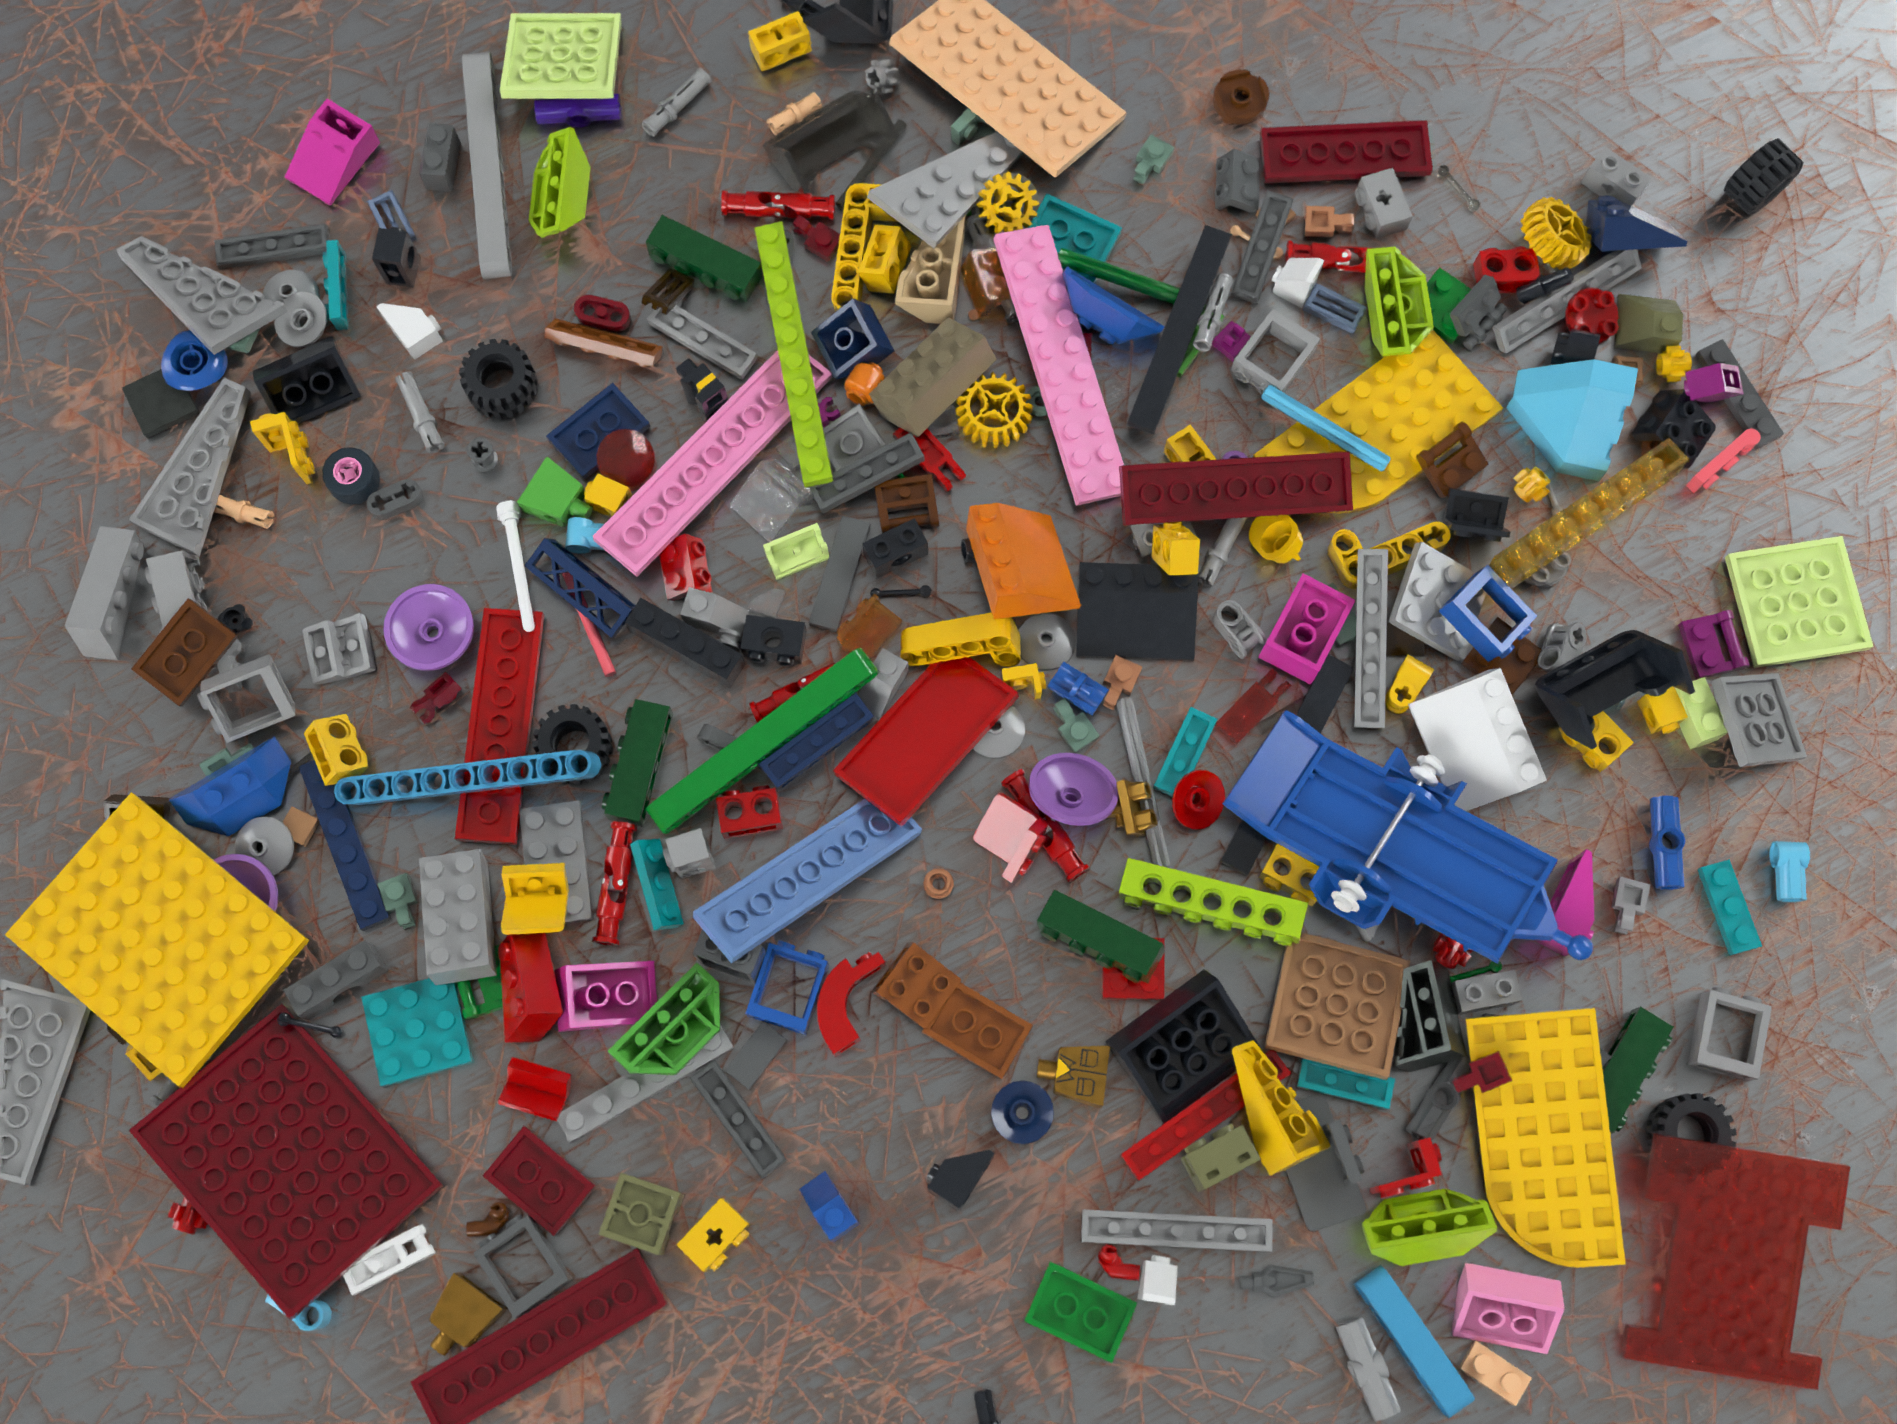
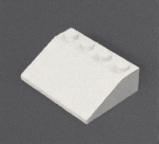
M1501 668L1486 670L1408 704L1428 754L1440 759L1445 769V773L1442 776H1438L1440 782L1445 786H1450L1460 781L1467 783L1454 804L1455 806L1468 811L1519 793L1547 780Z

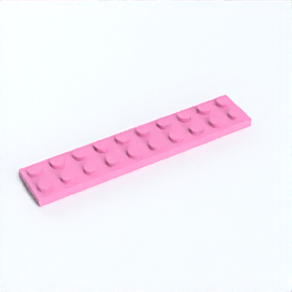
M1049 225L996 234L993 238L1075 504L1077 506L1121 496L1119 466L1124 465L1077 314L1073 312L1062 275L1063 269L1058 259Z
M778 350L593 535V540L636 577L791 420ZM809 355L817 394L832 379V373Z

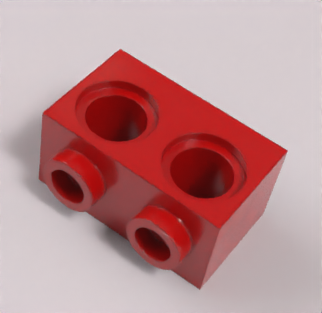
M1524 246L1514 247L1509 250L1487 248L1478 253L1473 263L1476 284L1484 275L1494 277L1499 293H1516L1517 287L1536 280L1540 275L1536 252ZM1516 266L1523 267L1525 271L1517 269ZM1487 267H1492L1497 272H1492Z
M761 785L752 788V792L746 793L732 790L724 792L722 794L723 797L716 798L720 829L724 839L783 829L776 787L770 788L769 785ZM761 802L772 804V809L766 814L758 813L756 808ZM732 807H740L742 814L737 819H729L727 817L728 810Z

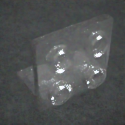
M777 459L760 461L732 500L730 506L767 541L771 542L776 539L798 507L809 506L815 499L808 487L805 488L804 484Z

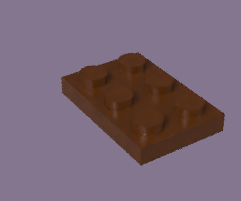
M188 598L131 670L175 704L183 706L199 687L201 681L207 677L239 636L195 601Z

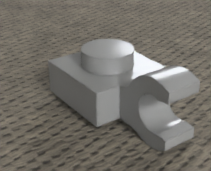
M238 639L235 640L219 660V674L241 665V663L235 661V657L241 650V643ZM241 681L224 688L230 693L241 691Z
M1621 876L1616 880L1611 908L1620 910L1615 923L1614 932L1627 935L1628 931L1631 932L1633 930L1635 914L1639 916L1645 914L1650 884Z

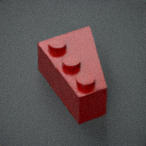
M546 933L508 934L498 949L501 966L505 1043L540 1042L563 1014Z

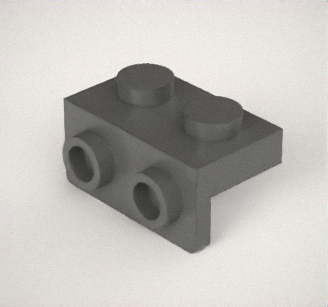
M1232 149L1218 158L1215 166V209L1222 210L1231 205L1253 213L1259 209L1260 158L1237 149Z

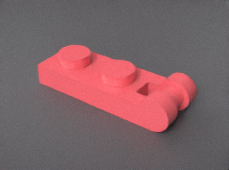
M1752 428L1744 431L1701 469L1685 486L1693 493L1702 486L1707 490L1720 478L1716 474L1722 468L1727 472L1740 460L1736 457L1738 454L1746 455L1758 444L1761 438L1760 433Z

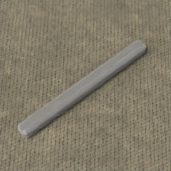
M1131 697L1121 698L1117 700L1116 705L1134 782L1149 783L1152 793L1150 799L1139 801L1141 811L1153 809L1158 822L1157 826L1145 830L1152 864L1169 868L1170 861L1133 699Z

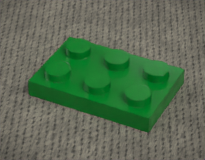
M1050 1261L1024 1321L1112 1363L1138 1303Z

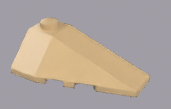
M966 215L935 248L922 240L918 249H915L911 255V261L906 270H903L899 276L895 304L926 323L941 324L947 318L955 320Z

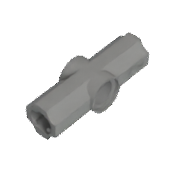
M1363 1317L1343 1323L1337 1326L1336 1329L1349 1359L1347 1363L1356 1386L1362 1390L1371 1416L1377 1422L1401 1412V1409L1389 1383V1371L1380 1351L1375 1349L1371 1335L1365 1325L1366 1323Z

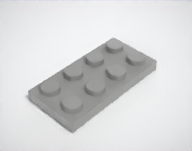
M580 801L520 809L524 864L565 863L569 887L565 924L593 920Z

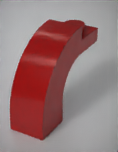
M879 951L874 955L868 952L855 961L857 966L854 968L851 967L845 958L833 968L823 983L817 1004L818 1023L822 1036L834 1057H837L861 1041L847 1017L846 1005L850 993L859 983L886 967L885 960Z

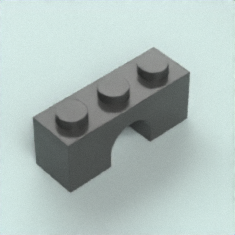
M363 940L283 991L297 1016L310 1020L335 1004L333 999L342 992L355 986L364 987L389 970L375 946Z

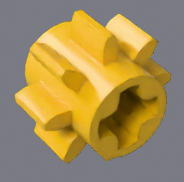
M1681 345L1666 346V351L1657 355V374L1663 375L1667 382H1679L1681 377H1685V372L1691 371V355L1689 352L1681 350Z
M1528 467L1523 468L1514 477L1518 483L1513 489L1525 502L1529 503L1532 499L1535 502L1541 501L1550 492L1546 488L1550 483V479L1538 467H1534L1532 470Z

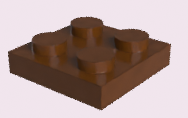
M1499 617L1488 628L1499 641L1512 629L1510 625ZM1524 637L1521 640L1516 639L1512 643L1515 648L1503 659L1498 656L1487 662L1473 647L1461 664L1475 675L1486 670L1501 668L1509 690L1513 695L1538 663V656L1542 649Z

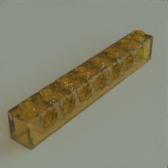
M1668 438L1495 555L1489 566L1511 589L1678 476L1689 458Z

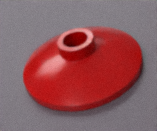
M1194 770L1187 773L1178 782L1173 793L1172 807L1177 820L1185 827L1196 830L1204 829L1213 824L1224 808L1222 804L1225 800L1224 786L1219 777L1210 771Z

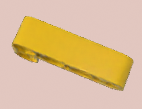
M1432 522L1369 549H1388V575L1407 568L1411 554L1405 553L1402 546H1410L1413 549L1415 543L1424 542L1437 551L1442 552L1450 539L1451 533L1449 528L1442 522ZM1342 529L1337 531L1332 537L1327 553L1343 585L1356 589L1357 576L1352 575L1349 568H1357L1358 549H1363L1354 532ZM1344 542L1349 547V550H1340L1336 543Z
M992 612L908 627L901 632L900 658L906 660L909 666H920L988 653L991 654L997 665L1003 667H1012L1021 661L1020 632L1012 617L993 619Z

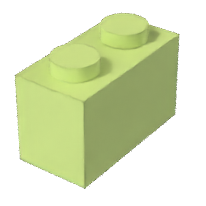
M1705 677L1692 681L1695 692L1692 694L1675 688L1688 716L1679 725L1690 750L1717 741L1728 733L1724 726L1720 709Z

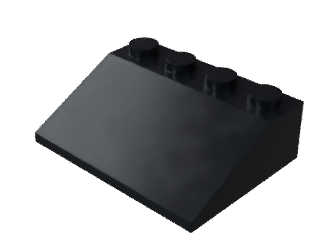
M1079 563L1077 595L1081 606L1080 609H1077L1076 657L1114 658L1117 655L1124 659L1194 661L1198 574L1168 575L1156 564Z
M1205 969L1105 1041L1110 1046L1111 1051L1163 1123L1172 1119L1236 1071L1232 1048L1253 1040L1259 1046L1219 979Z

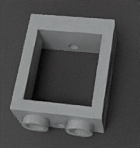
M1272 308L1234 359L1231 371L1241 382L1250 383L1256 387L1261 395L1269 385L1285 393L1315 353L1320 338ZM1266 332L1301 353L1281 381L1247 360Z
M270 654L202 680L200 693L197 694L203 709H209L213 716L211 723L217 735L222 734L227 743L296 716L295 703ZM261 674L276 705L231 722L215 691Z
M1713 987L1712 990L1701 993L1687 1065L1747 1082L1759 1079L1772 1006L1762 1004V999L1754 996L1744 995L1742 998L1732 996L1730 990L1720 987ZM1716 1003L1755 1014L1747 1063L1707 1052Z

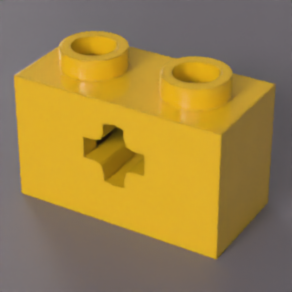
M721 1197L676 1245L703 1272H707L710 1268L715 1272L728 1258L724 1253L732 1245L736 1248L740 1246L750 1233L747 1229L751 1224ZM711 1230L723 1231L720 1236L723 1240L721 1244L713 1243L711 1245L709 1243L712 1239V1236L709 1234Z

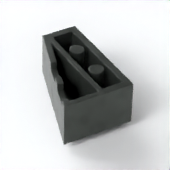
M1433 960L1404 968L1400 1001L1402 1020L1401 1027H1398L1397 1037L1400 1038L1398 1056H1395L1394 1066L1408 1072H1413L1466 1057V1049L1448 968Z

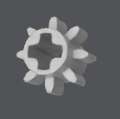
M890 59L872 60V67L865 71L866 84L874 88V94L892 93V86L899 83L898 68L891 65Z

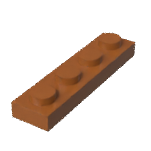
M555 318L545 327L544 338L553 340L555 344L580 347L582 351L588 353H603L614 360L625 359L633 361L641 367H653L662 357L663 346Z

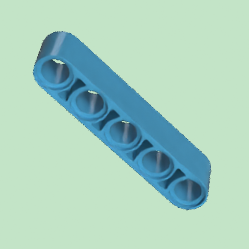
M1379 1265L1354 1283L1365 1303L1438 1408L1448 1419L1475 1400L1467 1384L1383 1266Z

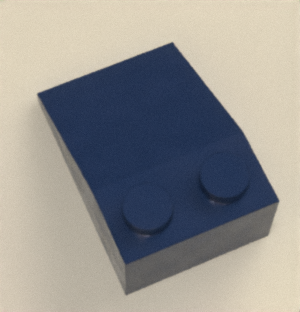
M1600 196L1598 200H1588L1586 227L1589 230L1587 233L1601 251L1687 247V240L1664 220L1622 202L1613 196Z

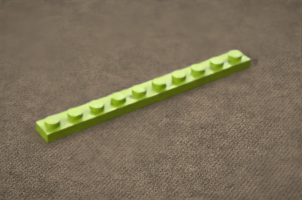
M781 221L754 227L803 484L806 488L834 482L784 226Z

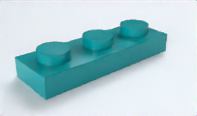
M338 240L326 241L327 252H323V263L328 273V277L324 278V289L329 298V303L325 304L327 320L332 322L337 331L348 330L345 252Z
M1190 707L1153 786L1154 789L1173 797L1175 787L1181 778L1187 773L1194 771L1218 720L1217 718Z
M636 840L630 846L653 929H672L683 925V918L663 854L661 840Z
M1730 859L1697 869L1729 956L1762 947Z
M1302 1058L1296 1087L1388 1110L1390 1109L1396 1078L1389 1077L1387 1080Z

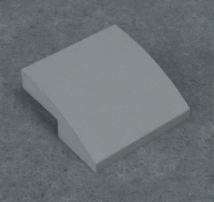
M358 613L336 622L325 620L302 629L312 684L319 685L336 682L376 670L365 615Z

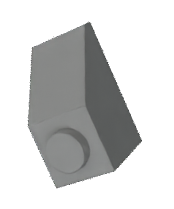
M690 587L681 611L683 622L694 628L718 633L719 629H729L743 634L746 615L749 614V611L717 594Z
M883 648L874 661V665L879 670L878 675L863 686L858 694L873 714L874 719L878 721L884 715L909 672V665L906 660Z

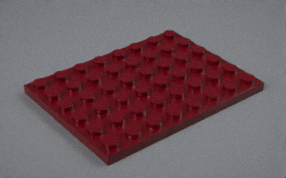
M281 1003L193 1076L184 1088L180 1087L128 1131L288 1319L292 1321L440 1190L443 1185L303 1027L292 1024L287 1026L278 1024L277 1018L283 1012L288 1013L291 1018H294Z

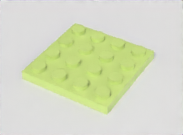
M511 13L500 85L501 98H613L622 24L621 14Z
M1843 536L1729 553L1725 557L1754 668L1865 651L1873 647Z

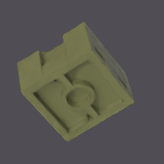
M1231 1123L1211 1134L1214 1138L1213 1141L1206 1143L1203 1138L1184 1149L1186 1155L1180 1159L1198 1192L1261 1160L1243 1125L1234 1128Z
M620 1173L598 1235L663 1256L670 1238L668 1233L675 1214L679 1213L685 1194Z

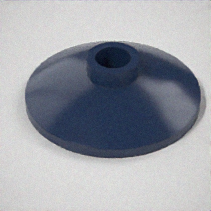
M1015 1081L1007 1084L997 1093L992 1103L991 1116L996 1130L1003 1138L1016 1144H1029L1039 1140L1048 1132L1053 1121L1054 1109L1051 1098L1042 1087L1030 1081ZM1023 1107L1027 1109L1028 1116L1025 1119L1017 1117L1016 1111L1018 1108Z

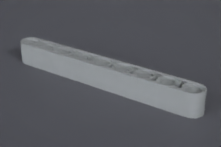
M490 51L463 54L462 67L480 270L483 279L512 276L513 272L493 58Z

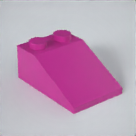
M1302 573L1258 658L1311 685L1356 600Z
M1586 849L1569 861L1550 900V904L1558 929L1573 937L1584 935L1590 940L1594 934V931L1590 930L1594 923L1592 852ZM1552 939L1551 941L1533 940L1564 957L1569 955L1567 947Z
M654 961L565 965L554 970L563 1014L558 1019V1032L634 1025L657 1002Z

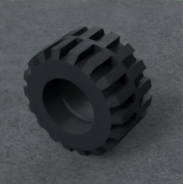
M1774 139L1758 149L1733 173L1725 185L1724 192L1747 215L1755 213L1771 202L1794 180L1801 171L1804 162L1781 139Z
M489 339L490 344L478 343L479 348L476 350L471 348L468 351L470 357L463 358L462 364L464 367L459 370L462 378L460 383L469 401L478 412L482 410L483 414L487 417L494 414L496 419H502V416L505 414L508 418L514 417L513 412L518 410L519 413L525 411L523 406L525 404L530 406L533 402L531 395L536 396L537 388L535 385L538 384L537 377L524 350H520L519 345L513 342L510 346L508 340L504 339L500 343H497L496 339ZM509 370L513 372L511 380L500 388L484 386L487 378L496 371Z
M570 704V709H567L565 705L558 706L559 711L556 713L552 709L548 711L547 715L549 718L546 721L541 718L538 722L540 729H535L533 736L536 738V741H532L533 749L536 751L534 755L557 752L559 741L563 736L573 731H582L589 735V744L585 751L593 752L600 758L601 769L598 773L600 776L604 772L602 769L603 765L608 766L611 761L608 757L609 754H613L612 737L600 716L595 712L592 713L588 707L583 706L580 709L577 704ZM585 756L579 761L578 766L581 772L585 771L588 765ZM556 760L550 764V773L552 775H555L558 771ZM592 777V778H589V779H586V780H587V782L589 783V782L593 781L594 779H593V777ZM584 779L573 780L572 782L575 785H582V780ZM564 781L562 783L569 785L570 781Z
M1687 1093L1666 1099L1664 1103L1658 1104L1655 1107L1656 1112L1651 1113L1648 1118L1652 1125L1646 1126V1133H1650L1652 1138L1647 1140L1648 1147L1654 1146L1656 1150L1652 1152V1155L1655 1159L1661 1158L1663 1160L1661 1165L1665 1168H1673L1672 1172L1677 1174L1695 1175L1719 1169L1723 1166L1722 1162L1728 1161L1732 1156L1728 1151L1735 1149L1736 1142L1731 1141V1136L1737 1135L1736 1128L1731 1129L1729 1124L1734 1122L1731 1115H1724L1723 1112L1726 1108L1722 1104L1715 1105L1716 1099L1710 1096L1703 1097V1094ZM1684 1116H1690L1695 1119L1703 1129L1704 1142L1697 1153L1687 1150L1679 1140L1678 1125Z

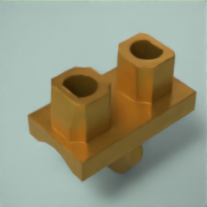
M1127 780L1117 781L1118 801L1114 811L1107 818H1116L1117 827L1125 826L1127 835L1145 836V830L1158 825L1154 810L1147 809L1141 811L1139 802L1151 798L1150 784Z

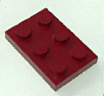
M526 1126L522 1127L482 1175L553 1236H556L597 1187Z

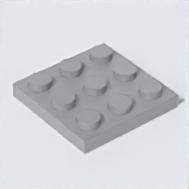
M1424 542L1415 543L1388 622L1454 660H1464L1470 643L1438 610L1475 572ZM1482 588L1465 605L1477 618L1486 595Z
M1778 673L1720 677L1711 681L1714 697L1718 702L1724 726L1728 732L1733 753L1739 767L1799 761L1807 757Z

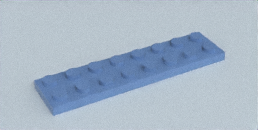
M863 799L695 910L693 918L726 958L733 963L920 836L922 828L912 817L901 827L869 801Z

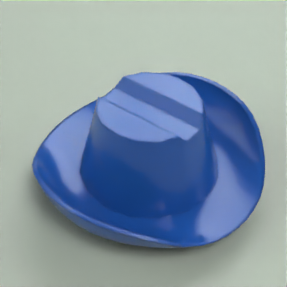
M190 330L177 334L169 342L161 360V370L167 384L175 389L184 391L198 390L217 382L227 369L225 349L214 355Z

